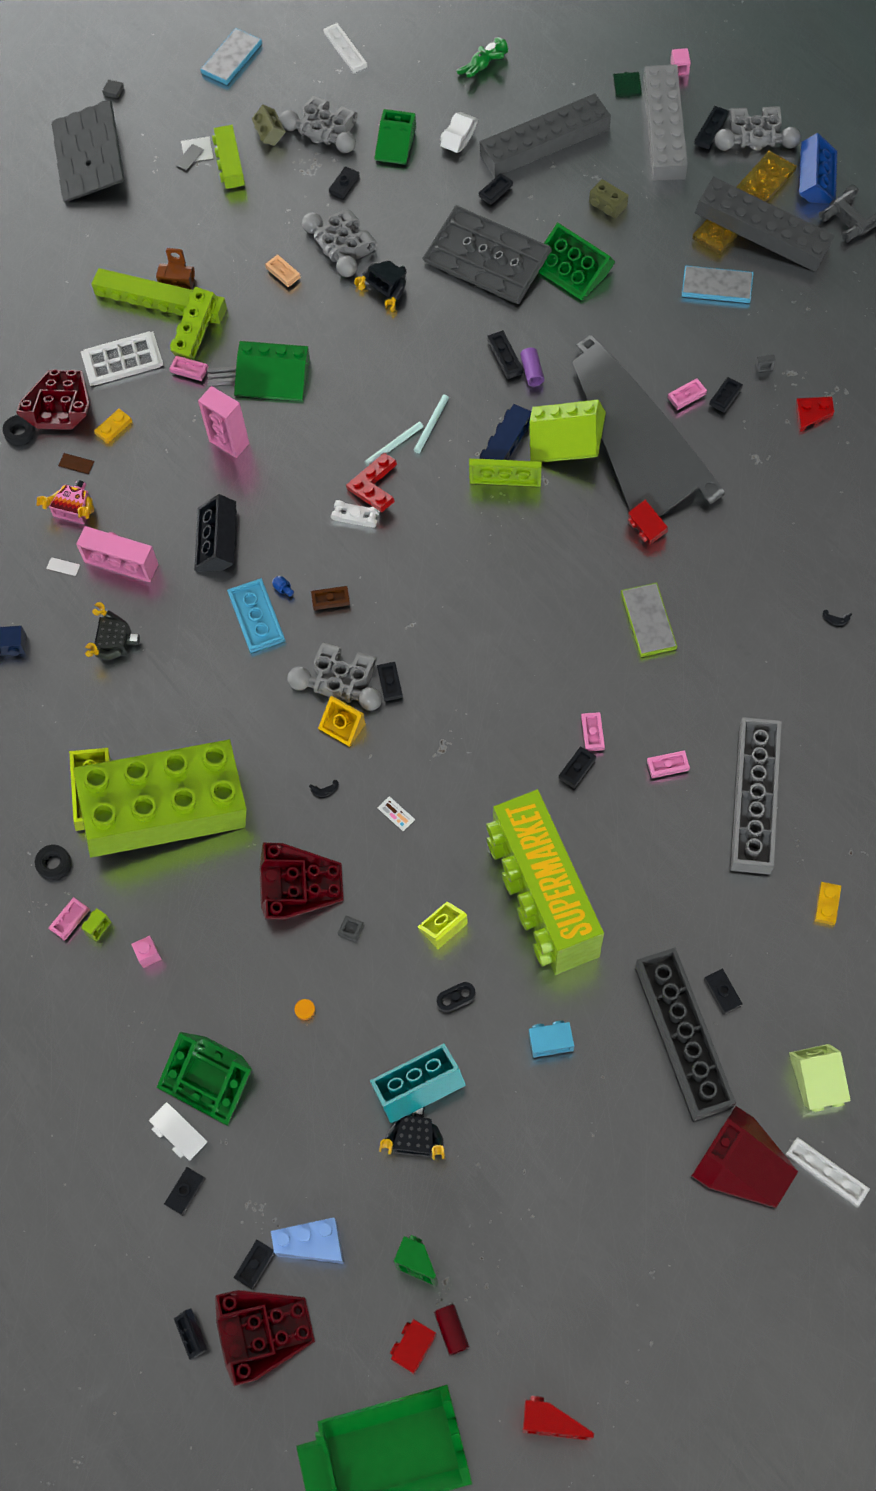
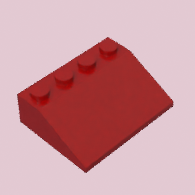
M531 1396L530 1400H525L522 1433L588 1441L594 1438V1432L551 1403L544 1402V1397Z

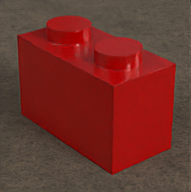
M646 499L628 512L629 519L627 521L632 528L636 527L639 530V536L644 542L647 541L651 545L668 532L667 525Z
M413 1319L411 1323L407 1322L401 1332L404 1336L400 1343L396 1341L390 1354L393 1355L391 1358L393 1362L415 1375L437 1333Z

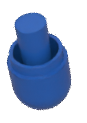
M276 576L273 579L272 585L279 593L287 594L289 597L294 594L290 582L283 576Z

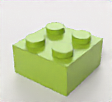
M96 908L95 911L91 912L88 920L84 921L81 929L89 938L97 942L111 924V921L105 913Z

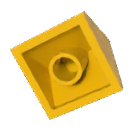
M330 696L318 729L350 747L366 725L364 713L334 696Z

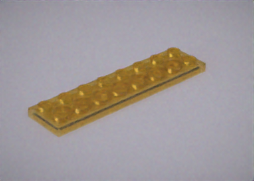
M768 151L736 188L768 202L796 171L797 166ZM707 219L693 234L692 239L721 255L738 234Z

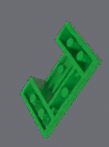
M180 1032L156 1088L223 1124L229 1125L252 1068L242 1055L212 1039Z

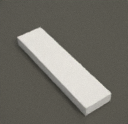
M338 23L323 29L326 37L353 73L367 68V62Z
M798 1137L785 1154L786 1157L857 1208L870 1190V1188Z

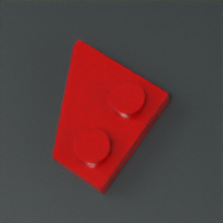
M832 397L797 398L796 400L800 431L834 414Z

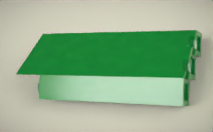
M448 1384L317 1421L319 1431L315 1432L316 1440L297 1445V1453L306 1491H450L472 1484Z

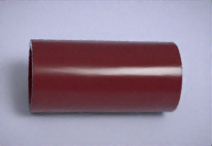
M451 1304L434 1311L449 1356L470 1348L455 1305Z

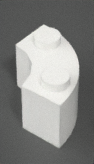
M462 112L455 113L451 119L450 126L441 134L440 146L456 153L462 151L472 137L478 118Z
M167 1102L149 1120L154 1126L151 1130L159 1138L164 1135L175 1146L172 1150L180 1158L185 1156L190 1161L207 1143Z

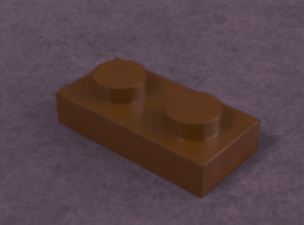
M347 586L311 591L314 610L350 605Z

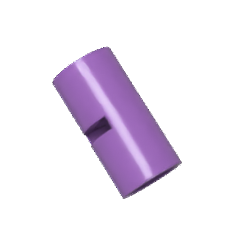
M526 348L520 353L527 383L532 387L539 386L545 379L537 350L535 348Z

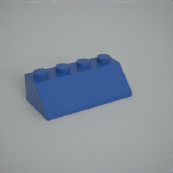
M816 133L801 142L799 194L810 203L830 204L836 199L837 150L819 133Z

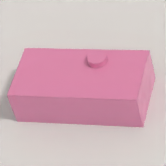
M211 386L198 400L209 442L237 458L250 444L240 403Z
M85 526L76 543L85 563L147 582H151L159 565L152 546L120 537L113 532L107 533Z

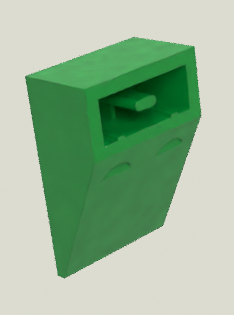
M383 110L374 160L407 164L416 130L415 113Z

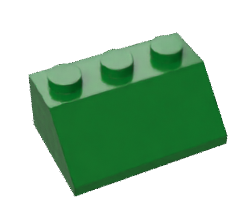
M410 1235L409 1238L404 1236L393 1260L397 1270L437 1287L438 1280L422 1239Z

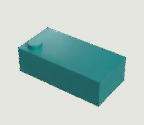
M445 1043L370 1080L390 1123L466 1086L461 1071Z

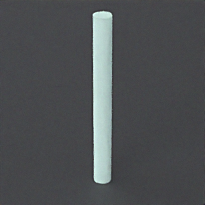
M444 394L417 442L414 448L416 453H420L449 399L447 395Z
M420 421L365 460V464L369 466L383 453H389L422 429L423 424Z

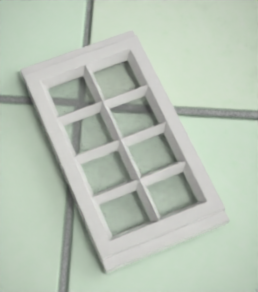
M150 331L81 351L90 386L107 383L163 366L154 332Z

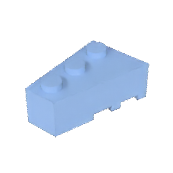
M335 1217L271 1231L274 1253L279 1257L344 1264Z

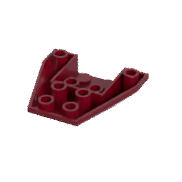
M48 370L20 400L16 411L17 415L37 429L72 430L86 417L90 406L82 370Z
M263 842L259 872L261 908L265 919H288L343 902L342 866L340 862L284 843Z
M735 1106L691 1177L709 1189L777 1208L798 1171L757 1120Z
M240 1290L215 1296L216 1323L225 1367L234 1386L256 1381L315 1342L305 1297Z

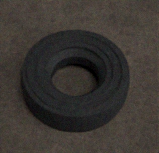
M14 415L5 421L3 435L13 445H24L34 437L35 427L19 415ZM22 425L25 427V431L20 435L12 433L13 428Z
M47 845L39 850L35 857L37 872L48 880H56L63 877L71 866L69 853L59 845ZM50 856H58L60 864L54 869H49L46 867V860Z

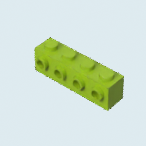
M233 124L214 128L215 135H212L213 144L217 145L214 148L216 158H220V160H217L218 169L222 170V172H219L221 183L225 182L226 189L244 186L245 182Z
M194 287V290L191 291L189 303L183 310L182 321L176 329L177 334L170 344V350L175 356L191 360L195 359L218 300L213 292Z

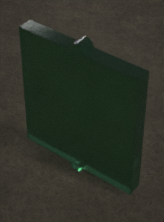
M639 72L613 74L615 97L630 98V96H642Z

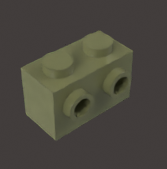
M262 104L252 117L255 129L258 131L260 140L265 144L275 146L284 135L285 130L275 109Z
M601 179L590 190L589 203L604 211L607 215L616 218L627 207L628 194Z

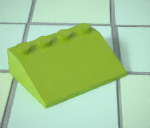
M589 400L532 407L530 417V461L551 462L598 457L606 414L600 401Z

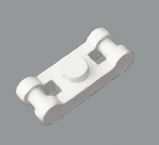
M336 500L334 504L335 510L332 511L331 519L374 528L377 523L376 517L379 516L380 511L374 507L358 506Z

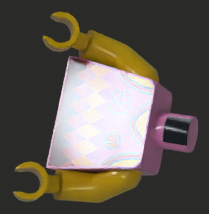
M77 480L74 487L63 485L60 490L49 497H37L36 506L42 505L43 509H47L49 506L54 517L85 524L86 519H89V515L95 510L93 500L85 490L86 483L81 480Z

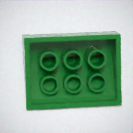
M557 222L544 244L550 246L552 251L547 256L538 273L583 301L607 276L615 261L611 256Z
M240 341L236 362L234 396L303 402L310 361L308 346Z

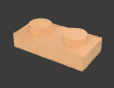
M276 255L265 264L266 269L287 287L301 278L300 273L279 255Z

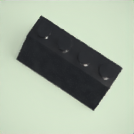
M221 494L216 495L198 507L194 570L197 572L223 571L234 564L236 501Z

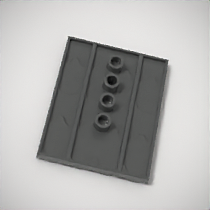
M111 100L102 101L97 105L86 107L79 112H73L68 116L52 121L62 199L65 203L125 181Z
M455 205L422 259L429 265L448 272L450 275L475 284L477 287L492 292L496 296L519 304L552 249L542 242Z

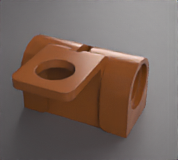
M166 248L168 264H159L156 274L157 282L192 290L195 278L194 267L186 266L183 250ZM171 253H177L180 257H174Z

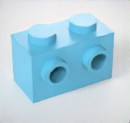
M560 1020L548 1026H544V1024L533 1025L529 1029L533 1058L574 1051L570 1022L565 1023V1021Z

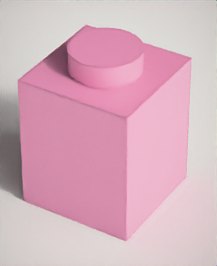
M688 48L673 49L671 65H677L678 76L689 75L691 62Z
M150 935L131 944L143 968L162 960Z

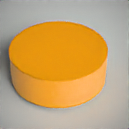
M302 999L296 1003L294 1010L300 1020H310L315 1015V1006L312 1001Z

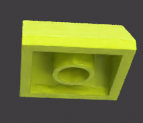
M446 902L418 926V929L439 949L468 924L467 914L451 903Z

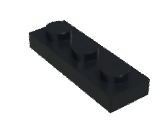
M714 106L696 136L694 144L710 149L716 133L721 130L729 116V110Z
M504 331L488 335L487 340L507 379L523 374L524 369Z

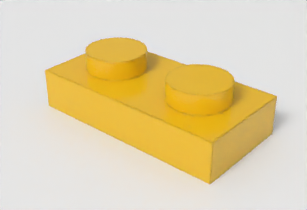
M117 409L94 430L95 435L108 444L132 422V419L121 409Z
M826 882L820 883L815 922L829 925L836 924L841 885Z

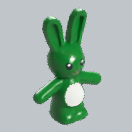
M496 37L494 42L489 43L486 48L479 46V52L473 55L471 62L456 69L457 74L463 75L466 73L468 78H472L478 71L486 69L489 61L503 59L504 54L508 53L506 40Z

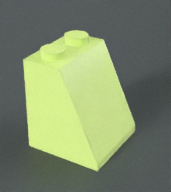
M830 1044L789 1052L805 1107L816 1112L824 1110L826 1106L840 1107L845 1105L844 1102L851 1101L841 1051Z

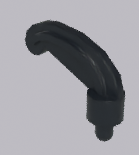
M828 610L823 611V617L835 625L846 624L852 616V613H849L840 618L830 615Z
M333 780V785L322 789L312 784L309 787L316 796L325 797L336 791L339 782Z

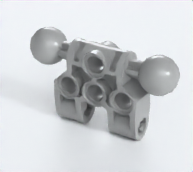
M312 96L303 107V120H299L297 113L293 110H286L281 113L279 119L285 131L299 129L300 134L307 135L314 143L325 142V144L330 145L333 142L342 153H349L355 147L356 140L349 132L356 123L358 116L356 111L341 106L335 113H331L329 111V101Z
M763 107L762 116H749L747 108H730V130L722 129L716 133L714 138L716 147L723 151L730 149L734 144H740L741 148L748 146L753 150H761L766 145L774 147L775 143H781L785 148L791 149L800 143L801 133L795 127L785 128L780 133L782 124L780 107Z
M345 209L329 216L326 226H323L322 218L317 213H308L303 218L302 226L307 233L314 234V239L322 248L323 253L329 256L331 261L337 262V271L343 277L353 276L358 266L356 260L370 254L377 248L376 240L367 230L352 234L360 226V221L350 209Z
M323 642L313 662L317 678L311 676L310 672L304 667H295L288 674V683L295 690L311 687L314 688V693H320L329 698L334 696L339 700L349 703L352 700L359 701L362 708L369 711L378 709L382 703L380 691L374 687H368L377 662V657L358 652L353 663L347 664L344 661H339L342 651L341 647Z

